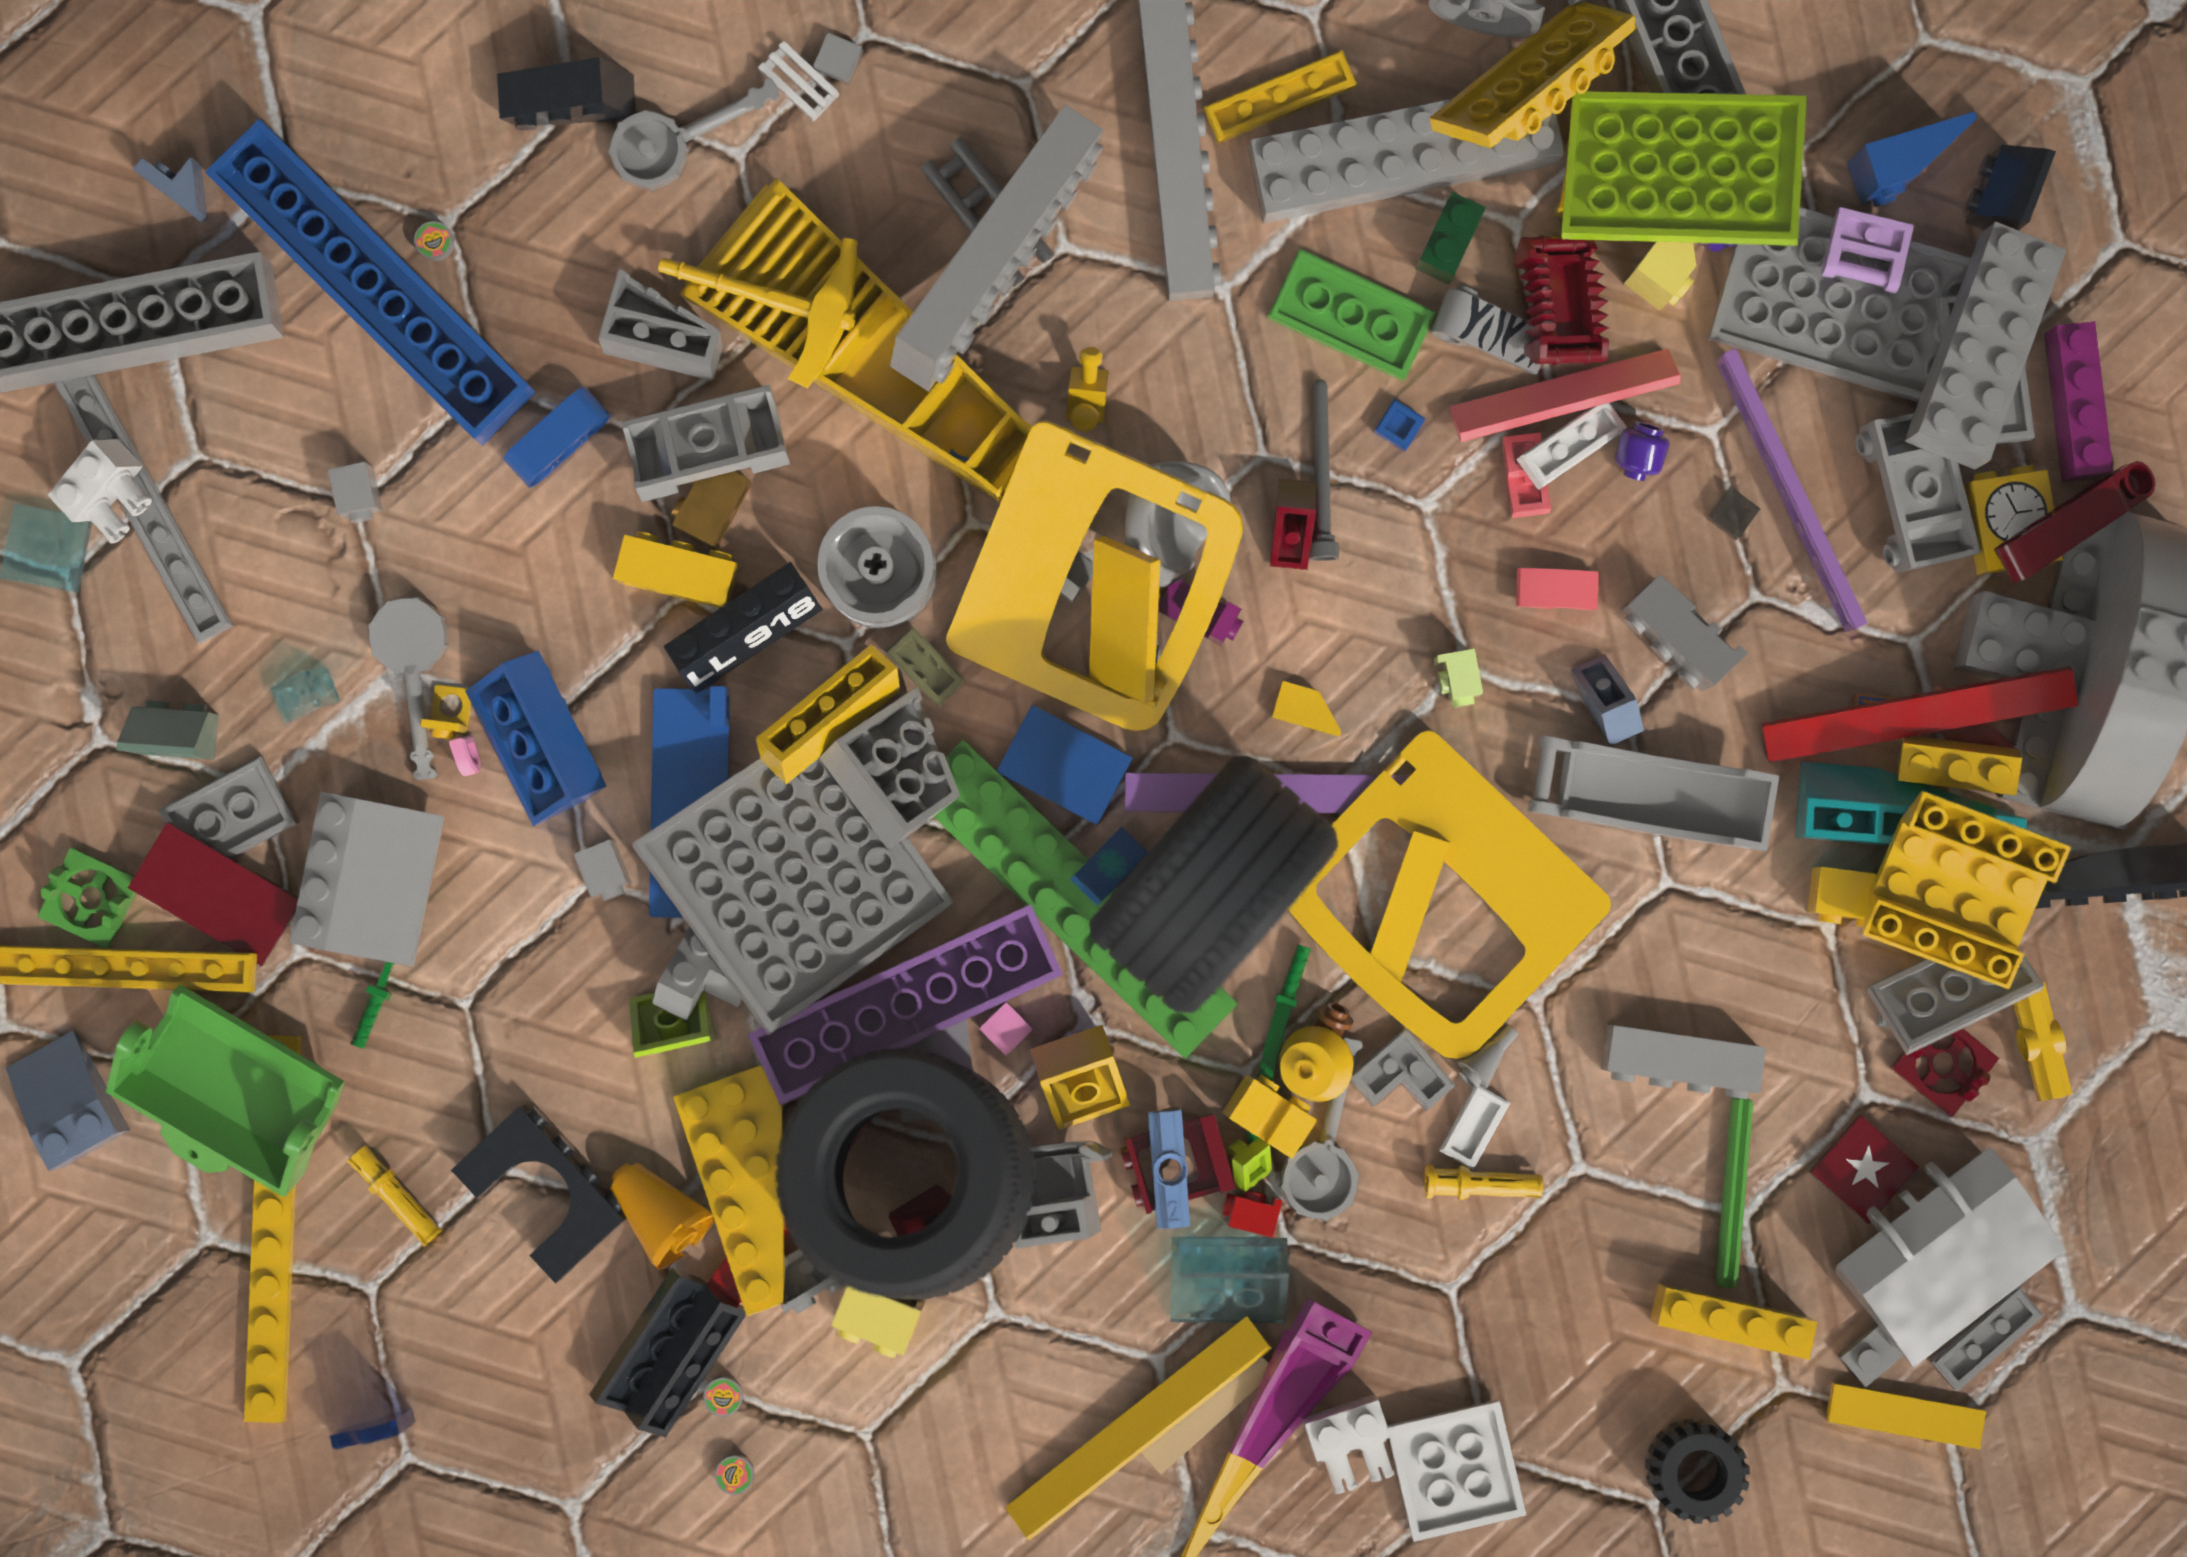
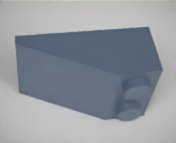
M72 1030L6 1068L30 1138L48 1171L64 1168L130 1130L113 1097L106 1093L107 1086L76 1030Z

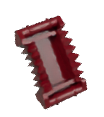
M1544 235L1520 238L1516 253L1513 256V265L1525 270L1518 278L1528 281L1522 289L1531 292L1523 300L1533 303L1525 311L1533 316L1526 322V324L1532 327L1525 331V333L1533 336V338L1523 348L1524 356H1527L1535 364H1553L1555 366L1559 363L1588 364L1589 362L1607 361L1609 339L1599 334L1609 329V327L1599 322L1609 315L1599 309L1608 300L1598 296L1606 287L1597 282L1604 274L1593 270L1600 262V260L1590 257L1598 249L1595 240L1562 239V236Z

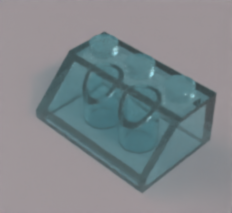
M1267 1236L1171 1237L1170 1322H1240L1247 1316L1253 1323H1285L1289 1281L1287 1238H1271Z

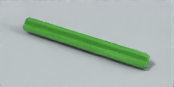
M1734 1097L1731 1100L1715 1278L1716 1285L1723 1288H1736L1738 1285L1753 1101L1749 1098Z

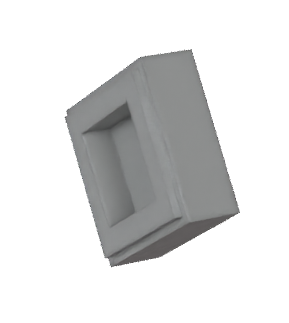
M827 33L813 68L821 74L849 85L863 48Z

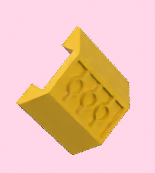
M1922 791L1900 819L1871 887L1862 934L2009 989L2024 956V953L2018 947L2047 880L2056 883L2071 846Z

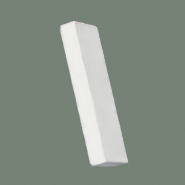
M1610 403L1591 407L1516 460L1536 488L1540 490L1620 435L1627 427Z

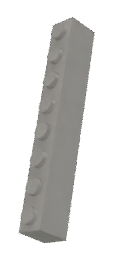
M1138 0L1168 300L1178 301L1214 297L1215 286L1221 285V272L1219 262L1212 263L1211 248H1217L1216 226H1208L1207 211H1213V195L1211 188L1204 187L1203 174H1209L1210 169L1208 151H1201L1199 137L1206 136L1204 113L1197 114L1196 100L1202 99L1200 76L1193 77L1192 63L1198 62L1196 39L1189 40L1188 26L1194 25L1192 2L1185 3V0Z

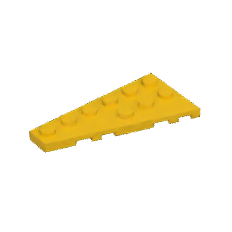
M762 1065L673 1097L746 1316H751L785 1303V1216H782L779 1207L780 1200L777 1198L776 1191L778 1183H776L775 1178L777 1153L780 1151L778 1147L780 1139L784 1135V1104H779Z

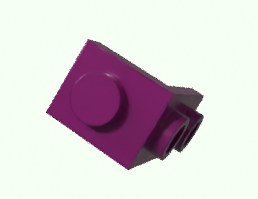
M1179 580L1168 586L1158 603V612L1177 622L1191 585ZM1219 601L1204 637L1219 646H1222L1226 638L1233 641L1244 622L1238 618L1242 609L1229 601L1227 605Z

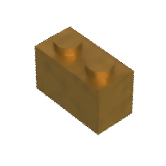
M736 471L690 482L693 486L687 497L681 496L673 508L671 517L675 518L672 525L677 530L717 550L752 485L749 478Z

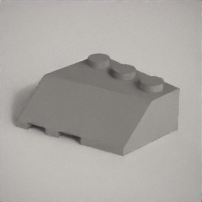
M918 687L837 739L819 758L888 850L914 833L960 796L945 755L938 751L932 733L935 730L930 718L925 717L920 704L922 697Z

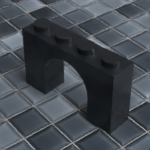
M527 1105L519 1106L451 1171L476 1198L484 1196L514 1167L523 1162L544 1163L561 1174L570 1193V1207L567 1217L562 1225L529 1255L556 1284L627 1218L612 1191L607 1193L598 1184V1181L601 1180L599 1174L588 1163L585 1162L581 1165L574 1158L572 1153L575 1149L569 1141L561 1134L555 1137L546 1127L549 1121L538 1108L533 1106L529 1109Z

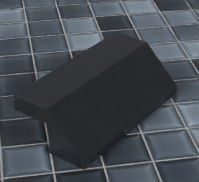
M671 1268L589 1396L595 1404L623 1411L638 1430L666 1438L745 1318L744 1307L700 1277Z

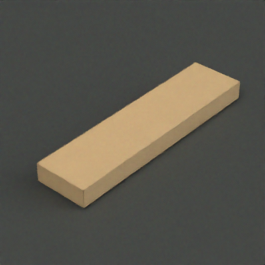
M1262 1356L1141 1452L1160 1475L1166 1472L1260 1385L1269 1365L1267 1360Z

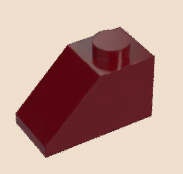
M1279 479L1274 512L1270 567L1308 570L1316 514L1317 482Z

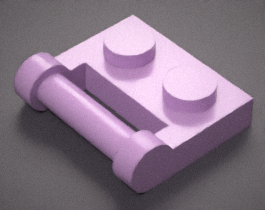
M1839 207L1836 210L1827 253L1821 268V276L1833 278L1835 275L1883 286L1884 291L1896 293L1901 283L1914 225ZM1841 251L1891 262L1889 271L1886 272L1839 260Z

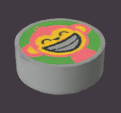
M429 221L422 224L414 236V244L417 251L430 261L444 260L454 249L455 241L452 232L444 224L437 221Z
M717 1377L705 1389V1406L716 1416L726 1417L732 1415L743 1402V1389L740 1383L732 1377Z
M731 1454L724 1457L715 1471V1481L718 1487L730 1495H738L745 1492L752 1484L755 1476L752 1462L741 1454Z

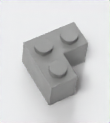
M689 927L657 983L652 1004L685 1020L690 1016L703 991L739 1007L742 998L694 931Z

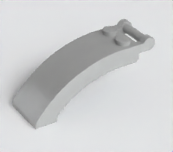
M1549 736L1539 737L1538 748H1541L1533 800L1528 802V812L1635 832L1767 852L1779 782L1778 775L1749 769L1654 756L1581 741H1570ZM1560 751L1565 752L1557 801L1554 804L1549 803L1548 799L1556 752Z

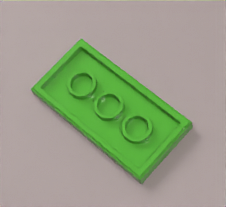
M1299 248L1267 319L1404 382L1435 317L1436 311Z

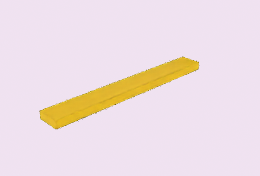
M0 945V984L175 990L180 984L191 991L254 993L257 954Z
M1246 1316L1008 1504L1005 1508L1025 1538L1031 1540L1270 1351L1272 1349L1250 1318Z

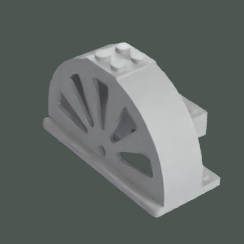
M2132 512L2125 513L2062 555L2063 560L2058 563L2047 608L1987 591L1973 595L1953 669L1997 680L2071 666L2074 673L2078 706L2019 717L2011 748L2020 749L2022 755L2017 796L1999 794L1998 798L2116 830L2127 828L2128 822L2133 820L2153 798L2168 774L2187 733V527Z

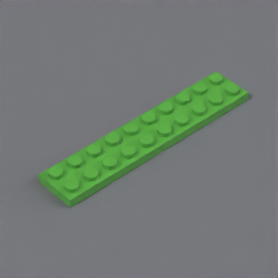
M962 740L945 757L960 796L935 815L934 818L1026 906L1031 905L1036 916L1186 1059L1238 1003L1219 987L1194 1013H1177L1161 1001L1162 996L1157 998L1144 986V980L1140 983L1126 970L1128 967L1126 964L1122 967L1109 956L1110 950H1102L1091 937L1089 921L1117 890V887L1098 906L1085 895L1070 879L1088 859L967 742Z

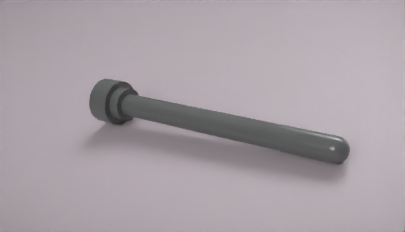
M1318 379L1313 383L1315 482H1317L1316 535L1312 536L1309 560L1332 561L1339 559V543L1335 542V535H1331L1328 385L1323 379Z

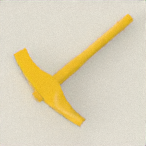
M842 239L838 262L830 278L814 297V300L778 289L751 284L725 276L724 273L718 274L688 265L684 261L681 263L662 257L659 263V272L678 277V280H688L717 289L718 292L720 290L754 300L771 308L808 318V335L804 350L788 377L789 380L805 388H808L823 370L839 343L844 329L850 331L856 322L855 312L851 311L855 289L858 241L854 239Z

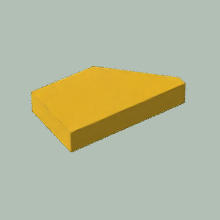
M1282 681L1272 714L1273 719L1340 737L1341 730L1319 691Z

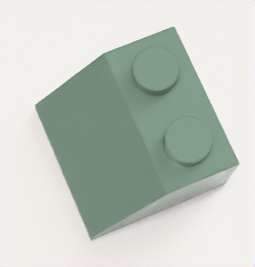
M145 700V707H131L116 750L140 755L215 760L219 715L206 712L207 705L183 703V710L168 709L169 702Z

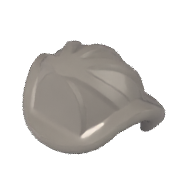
M1165 461L1151 464V466L1185 480L1188 484L1204 491L1212 492L1231 502L1230 494L1224 481L1218 474L1205 466L1184 461ZM1181 491L1176 502L1198 511L1202 500ZM1130 493L1125 519V545L1160 559L1159 587L1170 586L1182 579L1194 567L1197 550L1208 535L1207 529L1201 523Z

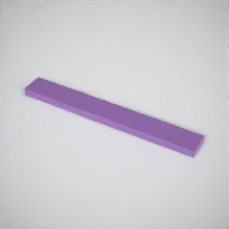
M1734 348L1724 353L1716 360V364L1844 631L1849 632L1867 624L1868 622L1737 349Z
M1125 773V811L1185 812L1217 774ZM1274 774L1283 782L1281 785L1283 788L1287 785L1301 798L1300 803L1305 801L1318 813H1344L1379 776ZM1392 775L1391 777L1401 786L1410 775Z

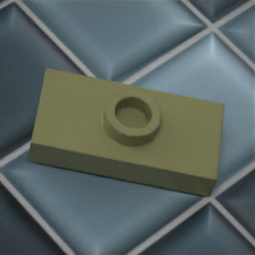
M913 626L885 652L938 708L966 682Z

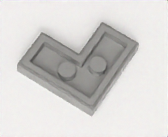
M1406 1027L1400 1030L1353 1071L1350 1080L1371 1106H1375L1401 1083L1424 1111L1429 1110L1456 1086Z

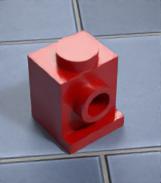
M1252 1190L1244 1192L1243 1196L1227 1193L1222 1216L1228 1217V1227L1273 1238L1283 1200L1280 1197L1273 1196L1271 1203L1265 1202L1267 1195Z

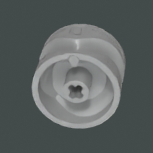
M1429 0L1428 2L1429 8L1436 15L1454 25L1471 31L1501 37H1527L1536 34L1540 29L1545 6L1539 4L1537 0Z
M880 506L863 507L851 511L839 518L830 527L819 548L817 560L818 576L824 592L834 607L844 617L863 627L887 629L905 624L915 618L925 608L934 591L937 570L929 541L915 521L900 511ZM875 563L883 566V569H879L878 574L872 570V566Z

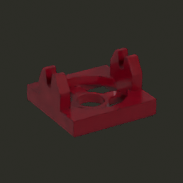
M1963 1028L1950 1034L1956 1038L1947 1049H1935L1929 1044L1908 1055L1903 1051L1889 1068L1951 1118H1953L1965 1101L1970 1102L1979 1096L1978 1090L1990 1082L1991 1075L1989 1071L2000 1059ZM1965 1046L1970 1050L1973 1059L1970 1077L1959 1068L1958 1055ZM1941 1052L1948 1053L1953 1059L1952 1070L1944 1075L1937 1073L1933 1067V1059ZM1924 1055L1928 1058L1927 1066L1929 1071L1921 1080L1916 1069V1059ZM1951 1077L1962 1086L1950 1092H1938L1932 1089L1940 1078L1947 1079Z

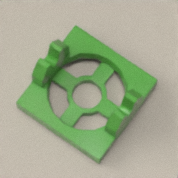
M70 848L62 866H56L48 874L50 882L41 889V897L45 901L37 917L105 949H110L136 895L135 892L127 888L134 875L76 848ZM97 870L92 883L78 886L68 881L80 871ZM109 877L113 880L118 894L112 900L108 899L107 892L104 889ZM90 887L98 889L102 896L100 905L95 909H87L81 899L83 892ZM62 892L75 897L79 910L73 921L69 919L63 909ZM101 910L107 912L102 917L101 925L86 927L91 914L98 913Z

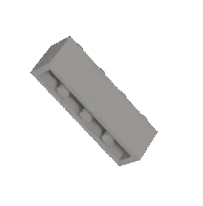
M1607 1024L1601 1070L1612 1072L1611 1079L1634 1083V1077L1637 1075L1650 1077L1649 1085L1672 1088L1673 1081L1688 1083V1091L1710 1094L1712 1086L1726 1088L1725 1096L1748 1099L1749 1092L1760 1093L1766 1047Z

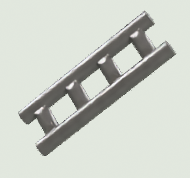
M959 137L950 145L956 154L954 158L939 169L932 160H929L920 170L969 232L972 233L980 222L972 209L989 196L995 201L1003 189L963 138ZM966 167L980 185L962 198L948 180ZM1040 236L1034 246L1037 248L1034 256L1037 255L1044 264L1055 254ZM1019 269L1014 274L1016 280L1013 287L1025 279Z

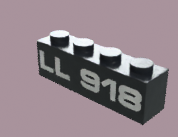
M790 561L663 647L678 672L697 694L821 612L823 608Z

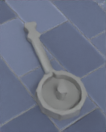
M767 78L762 88L752 87L749 89L747 96L680 128L677 127V123L672 118L669 119L659 113L643 110L617 124L608 152L624 182L642 189H649L653 192L655 189L662 188L675 179L680 178V173L685 166L687 153L689 152L686 142L755 108L758 111L764 109V105L768 100L778 101L780 93L773 79Z
M402 598L386 601L385 605L376 613L372 622L368 624L372 656L376 657L385 667L394 671L395 674L404 673L414 752L410 754V759L417 765V770L413 775L417 780L436 778L438 772L431 766L434 753L432 750H429L427 729L420 727L421 719H425L420 672L430 671L432 666L440 660L445 650L449 647L445 616L441 615L438 610L422 598Z
M1343 1037L1342 1039L1347 1042L1351 1049L1354 1069L1358 1064L1355 1059V1053L1362 1049L1363 1044L1361 1041ZM1347 1087L1340 1095L1329 1100L1320 1141L1315 1142L1311 1140L1309 1143L1300 1146L1293 1159L1288 1156L1285 1157L1279 1188L1282 1190L1289 1205L1293 1208V1211L1298 1215L1302 1214L1309 1218L1328 1221L1330 1218L1343 1212L1348 1206L1353 1205L1360 1174L1356 1171L1352 1160L1345 1153V1150L1334 1146Z

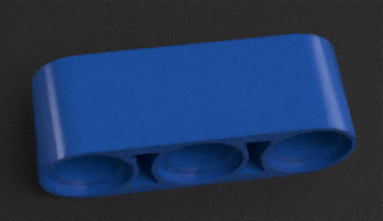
M583 386L568 396L506 452L503 460L528 488H531L547 477L600 430L610 419L611 414Z

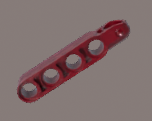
M2140 461L2121 466L2113 473L2086 487L1998 545L1994 551L2012 582L2017 583L2032 576L2149 498L2155 491V477L2151 469Z

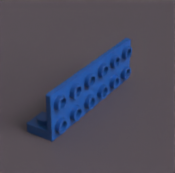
M710 686V689H703L697 694L693 689H655L653 691L651 831L729 779L730 689L726 686ZM650 871L649 915L651 917L684 918Z

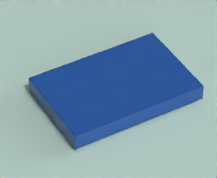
M1031 705L997 772L1087 821L1098 825L1133 758L1044 710Z

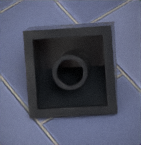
M2002 144L1992 154L1987 153L1978 171V175L1983 176L1979 188H1973L1965 205V209L1970 211L1965 223L1986 230L1995 221L2018 231L2027 225L2031 220L2056 151L2047 148Z

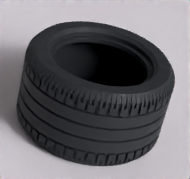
M1234 755L1089 921L1090 933L1094 942L1102 950H1110L1109 956L1122 967L1126 964L1128 966L1126 970L1140 983L1144 980V986L1157 998L1162 996L1161 1001L1177 1013H1194L1216 992L1295 903L1338 848L1337 834L1334 827L1324 817L1318 818L1319 813L1305 801L1300 803L1301 798L1287 785L1283 788L1281 786L1283 782L1269 770L1265 772V766L1251 756Z
M893 1048L880 1049L879 1051L875 1050L864 1053L863 1056H855L848 1059V1062L844 1061L835 1066L833 1071L829 1070L821 1076L820 1081H816L808 1089L809 1092L805 1093L798 1101L799 1105L795 1106L789 1116L791 1119L785 1125L784 1135L781 1137L778 1147L780 1151L777 1153V1170H775L776 1183H778V1186H776L777 1198L780 1200L781 1214L785 1216L784 1222L788 1231L792 1232L790 1235L796 1245L800 1246L801 1252L807 1259H810V1262L817 1269L822 1270L823 1274L832 1280H836L837 1283L847 1288L851 1287L852 1290L880 1297L902 1299L940 1297L948 1295L949 1292L954 1293L962 1290L964 1286L968 1287L977 1282L979 1277L983 1278L992 1271V1267L995 1268L1003 1260V1255L1007 1256L1014 1246L1012 1243L1017 1242L1022 1233L1020 1229L1025 1227L1028 1219L1027 1211L1030 1212L1033 1202V1200H1030L1031 1196H1034L1035 1184L1033 1180L1035 1179V1167L1032 1166L1034 1156L1033 1151L1029 1149L1031 1147L1030 1139L1025 1134L1026 1128L1022 1120L1019 1119V1114L1015 1108L1010 1105V1101L1003 1093H1000L996 1086L988 1082L980 1074L946 1057L924 1050H911L909 1048H896L895 1050ZM890 1108L916 1110L936 1121L950 1138L958 1163L956 1188L944 1212L927 1227L902 1236L877 1234L858 1224L847 1205L843 1183L846 1157L854 1139L872 1118Z

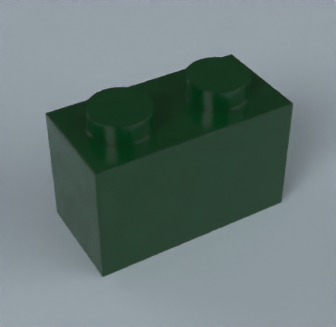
M1451 192L1415 269L1449 285L1486 207Z

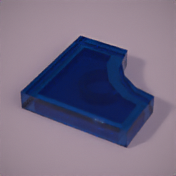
M408 1409L337 1430L329 1437L332 1448L335 1450L358 1444L367 1445L398 1436L416 1421L413 1410Z

